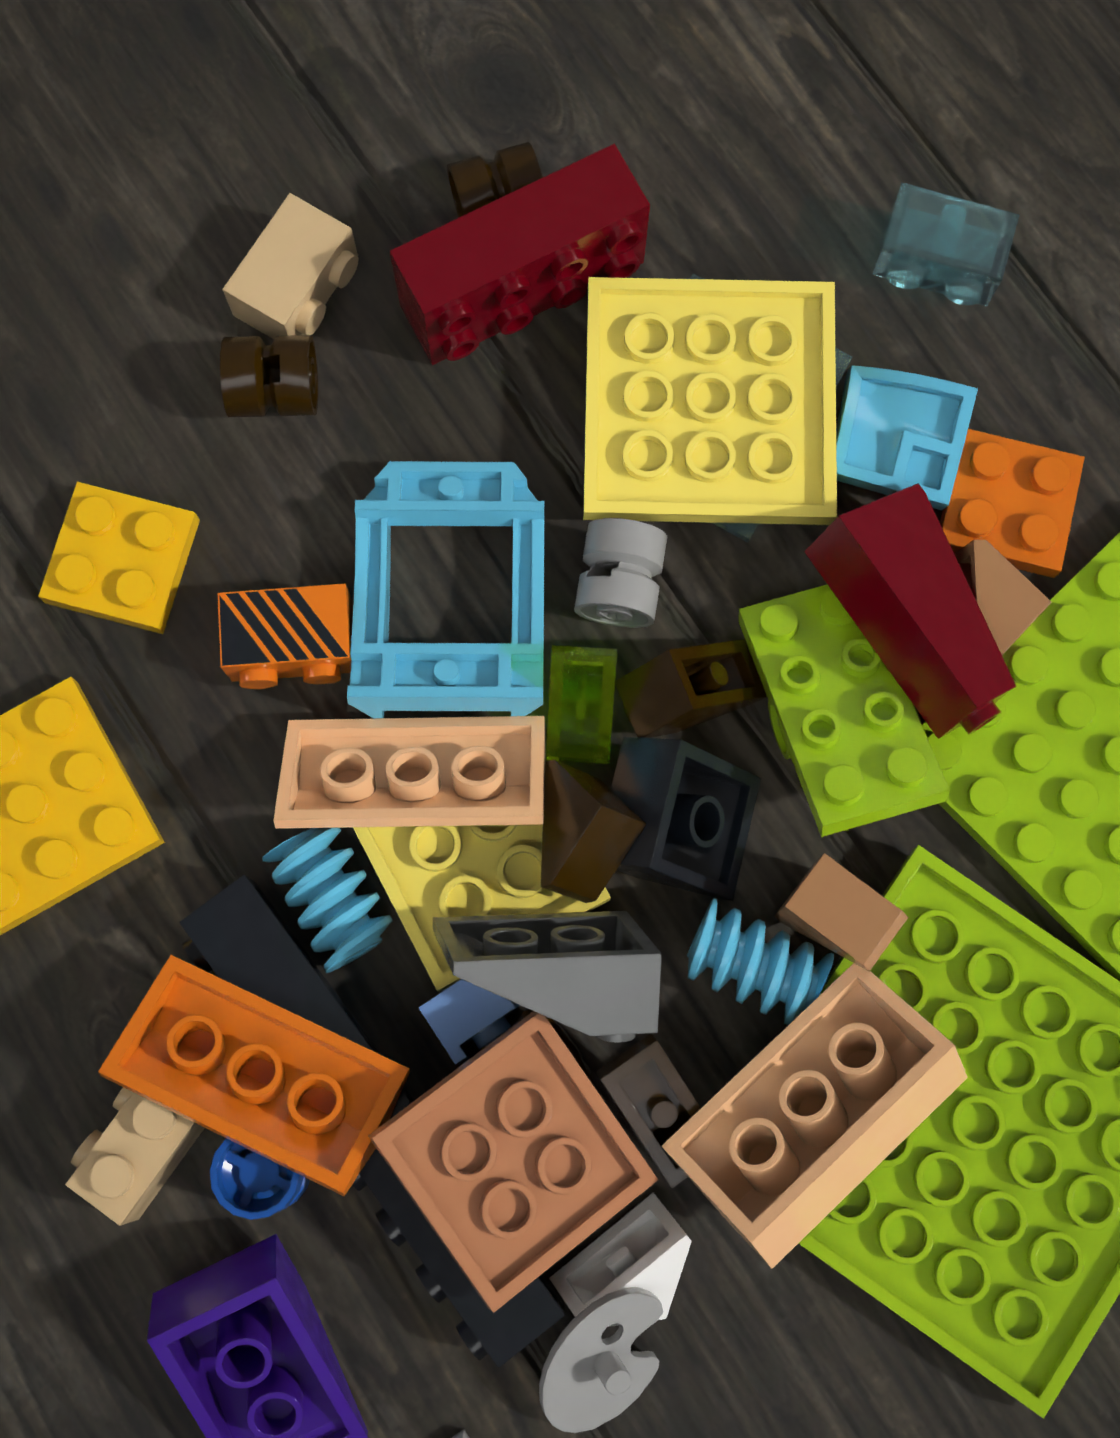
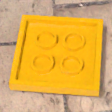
M72 677L0 715V935L165 843L80 685Z

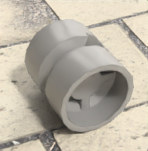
M603 518L588 523L583 562L590 567V570L580 574L574 612L587 620L616 627L640 628L654 624L660 586L652 580V577L662 573L667 543L666 533L653 525L623 518Z

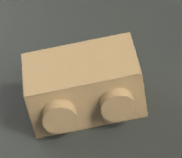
M289 193L222 289L233 316L272 339H275L276 336L312 335L324 318L325 304L337 287L344 288L350 282L357 269L359 258L352 228Z

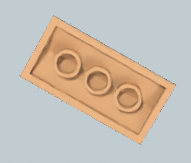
M493 716L288 720L273 819L275 829L542 825L544 821L545 717Z

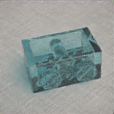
M901 182L888 217L872 274L884 277L891 284L900 288L915 289L920 287L945 294L950 301L957 304H981L988 306L1003 279L1019 214Z

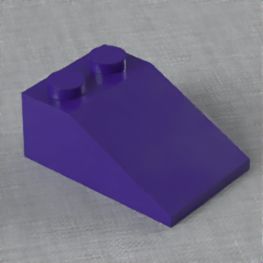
M277 1234L152 1294L147 1342L206 1438H368L366 1425L309 1292Z

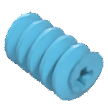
M340 828L309 829L282 842L262 857V861L268 863L283 860L272 873V879L275 884L295 883L285 895L287 905L289 907L309 905L298 918L300 928L308 930L322 927L311 941L310 946L314 952L335 950L324 964L323 969L325 973L347 965L379 945L382 941L380 935L393 921L390 915L376 918L368 916L367 912L380 899L377 892L360 896L356 895L354 890L367 876L364 870L344 874L342 867L354 854L352 848L331 851L329 847L330 843L341 832Z
M713 898L687 954L689 958L688 979L694 981L709 967L713 969L712 990L718 992L731 978L737 980V1002L742 1004L755 990L761 992L760 1013L766 1015L781 1001L785 1003L784 1024L789 1025L819 997L832 968L834 954H826L813 966V944L804 942L790 955L789 933L782 930L768 943H765L766 925L760 919L755 920L744 932H741V911L733 908L718 921L716 920L717 899Z

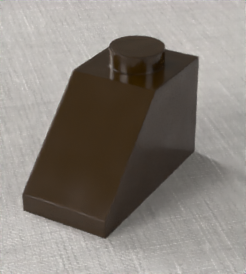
M745 640L668 649L615 681L624 703L625 714L639 738H652L678 733L767 697Z

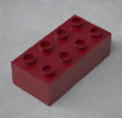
M614 143L390 250L400 307L431 364L434 365L445 359L449 361L462 359L475 351L480 342L500 332L504 335L518 332L532 321L533 316L555 306L558 309H562L575 304L588 290V277L628 278L637 271L640 264L644 263L650 203Z

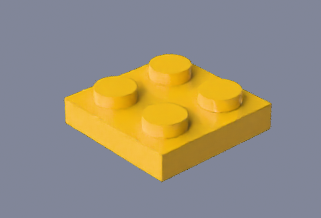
M77 482L38 597L45 604L163 634L200 519L193 511Z

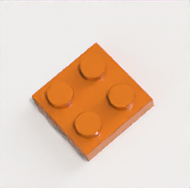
M968 429L949 506L943 509L940 525L954 554L972 540H987L1015 568L1055 578L1062 571L1085 457Z

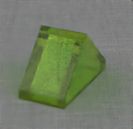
M552 645L546 760L555 759L557 761L609 764L617 649Z

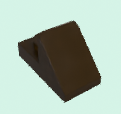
M649 1034L595 1073L619 1108L621 1115L668 1184L673 1188L688 1176L667 1154L662 1145L696 1114L701 1107L659 1042L652 1034Z

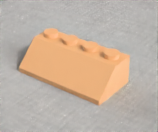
M853 963L662 1145V1148L730 1225L773 1269L968 1077L957 1049L949 1039L871 971H867Z

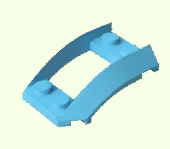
M389 461L374 478V489L364 500H355V581L350 649L351 672L350 685L347 687L348 704L373 719L384 718V711H511V716L528 715L543 705L544 501H538L528 489L527 478L514 462ZM391 526H513L512 642L389 643Z

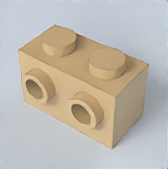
M124 1087L113 1102V1107L119 1112L103 1133L99 1130L93 1131L80 1145L71 1160V1164L77 1167V1169L65 1184L119 1226L140 1219L204 1130V1127Z

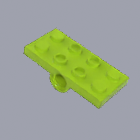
M828 584L739 609V625L768 697V710L775 739L784 758L791 759L821 837L947 801L950 791L913 703Z

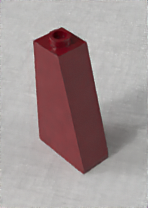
M919 483L839 515L804 552L936 737L940 739L961 726L970 735L1001 714L1000 709L995 703L1014 689L1016 684L932 505Z

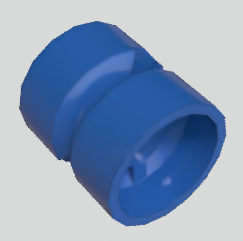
M227 1138L214 1153L210 1167L211 1189L219 1204L234 1216L249 1220L270 1217L291 1206L300 1199L310 1182L309 1179Z

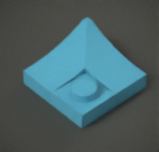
M852 365L846 374L836 427L837 481L885 495H891L919 483L925 491L932 508L942 511L949 506L978 388L909 372Z

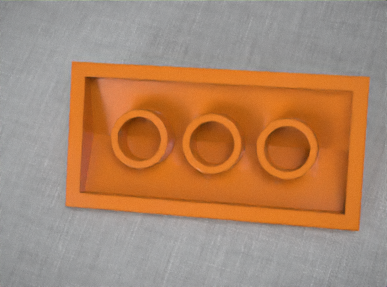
M170 955L98 1073L105 1079L321 1186L345 1196L376 1149L368 1135L390 1120L410 1074V1069Z

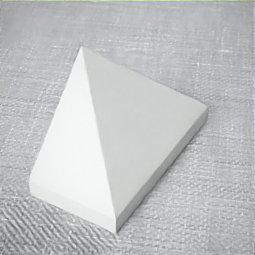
M653 1192L549 1279L575 1317L591 1303L606 1294L624 1288H641L652 1292L658 1297L663 1308V1314L658 1320L666 1319L692 1241ZM618 1323L612 1324V1325H610L609 1327H611V1326H618L619 1324H618Z

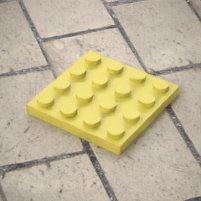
M588 277L583 520L623 518L656 522L830 525L837 518L835 282Z

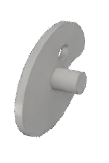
M624 1288L606 1294L585 1308L562 1331L544 1363L539 1383V1401L545 1416L552 1426L561 1431L571 1433L593 1430L620 1415L641 1395L651 1382L659 1368L658 1358L652 1351H631V1345L641 1333L656 1323L663 1314L662 1303L652 1292L641 1288ZM612 1324H619V1328L614 1335L605 1339L601 1338L602 1333L607 1327Z

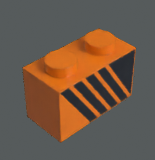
M346 583L218 593L221 669L232 682L239 681L240 687L246 689H266L277 686L278 678L303 677V682L308 684H331L340 681L341 674L351 672L350 649L353 600Z

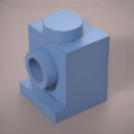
M460 979L420 1006L419 1009L455 1065H460L469 1059L463 1046L472 1040L479 1050L490 1044L511 1026L506 1017L515 1012L516 1008L521 1005Z

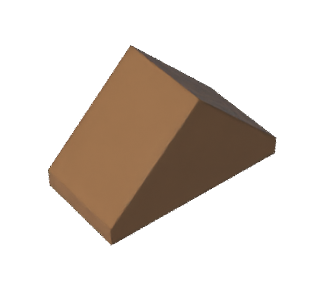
M972 540L955 553V557L1003 655L1051 604V601L987 540Z
M825 853L811 866L775 915L780 923L867 971L872 969L908 919L901 909Z

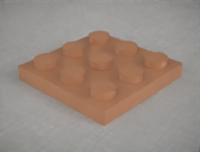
M535 1011L531 1012L368 1135L487 1308L493 1313L658 1181V1178L546 1016Z

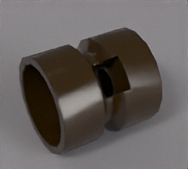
M529 142L497 150L493 162L487 163L479 155L447 164L449 184L458 218L543 178L536 154Z
M259 336L223 337L220 350V381L222 399L227 416L262 417L265 416L269 407H274L280 416L316 415L318 410V366L313 336H276L271 345H265ZM271 369H280V382L272 383Z

